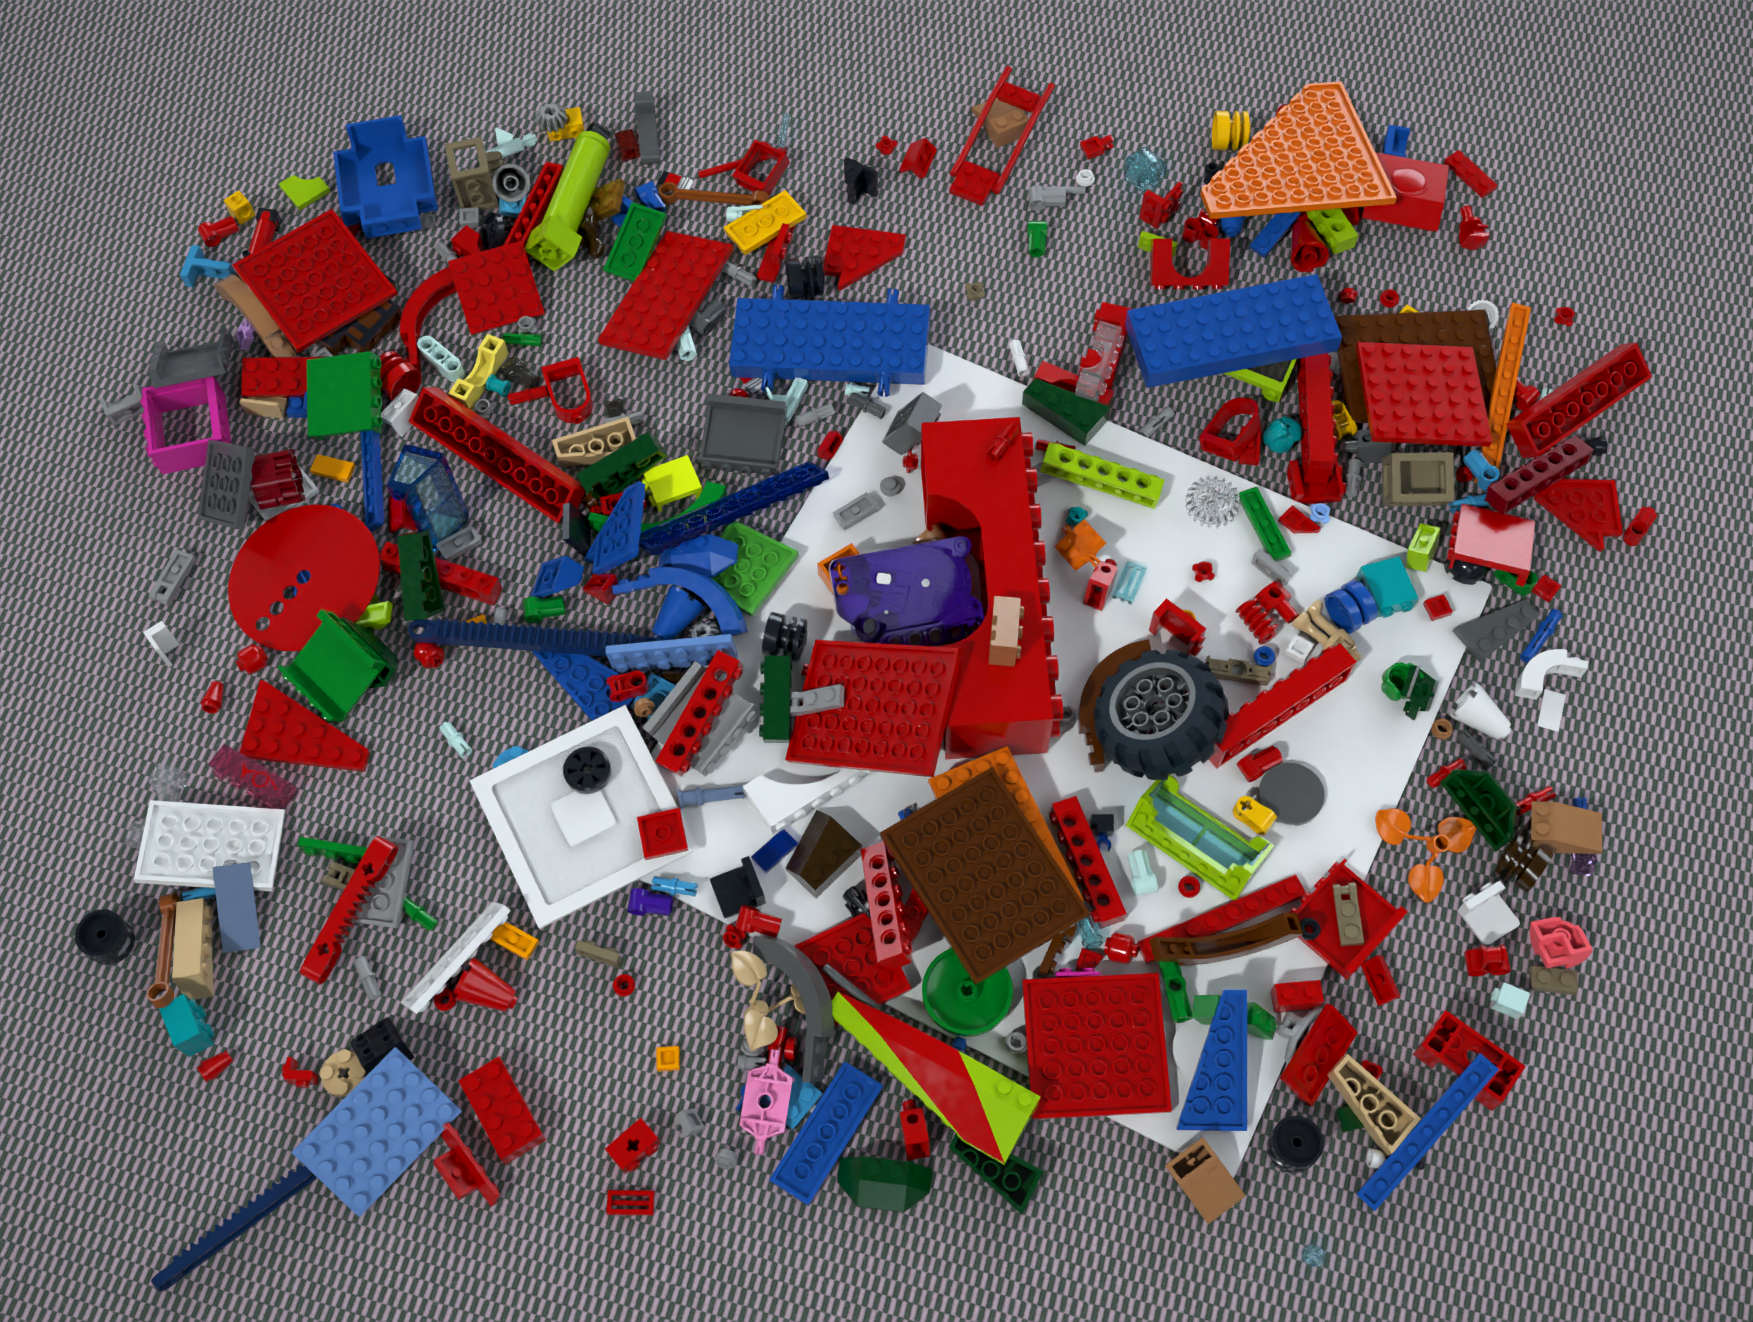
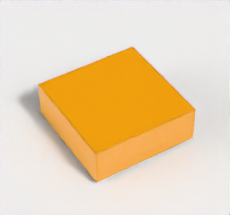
M679 1046L656 1047L657 1072L680 1070Z

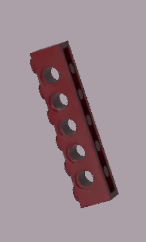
M1577 435L1569 440L1565 439L1560 445L1550 448L1542 456H1536L1530 463L1523 464L1515 472L1506 474L1500 481L1491 483L1487 488L1488 492L1485 501L1503 515L1588 464L1594 449Z

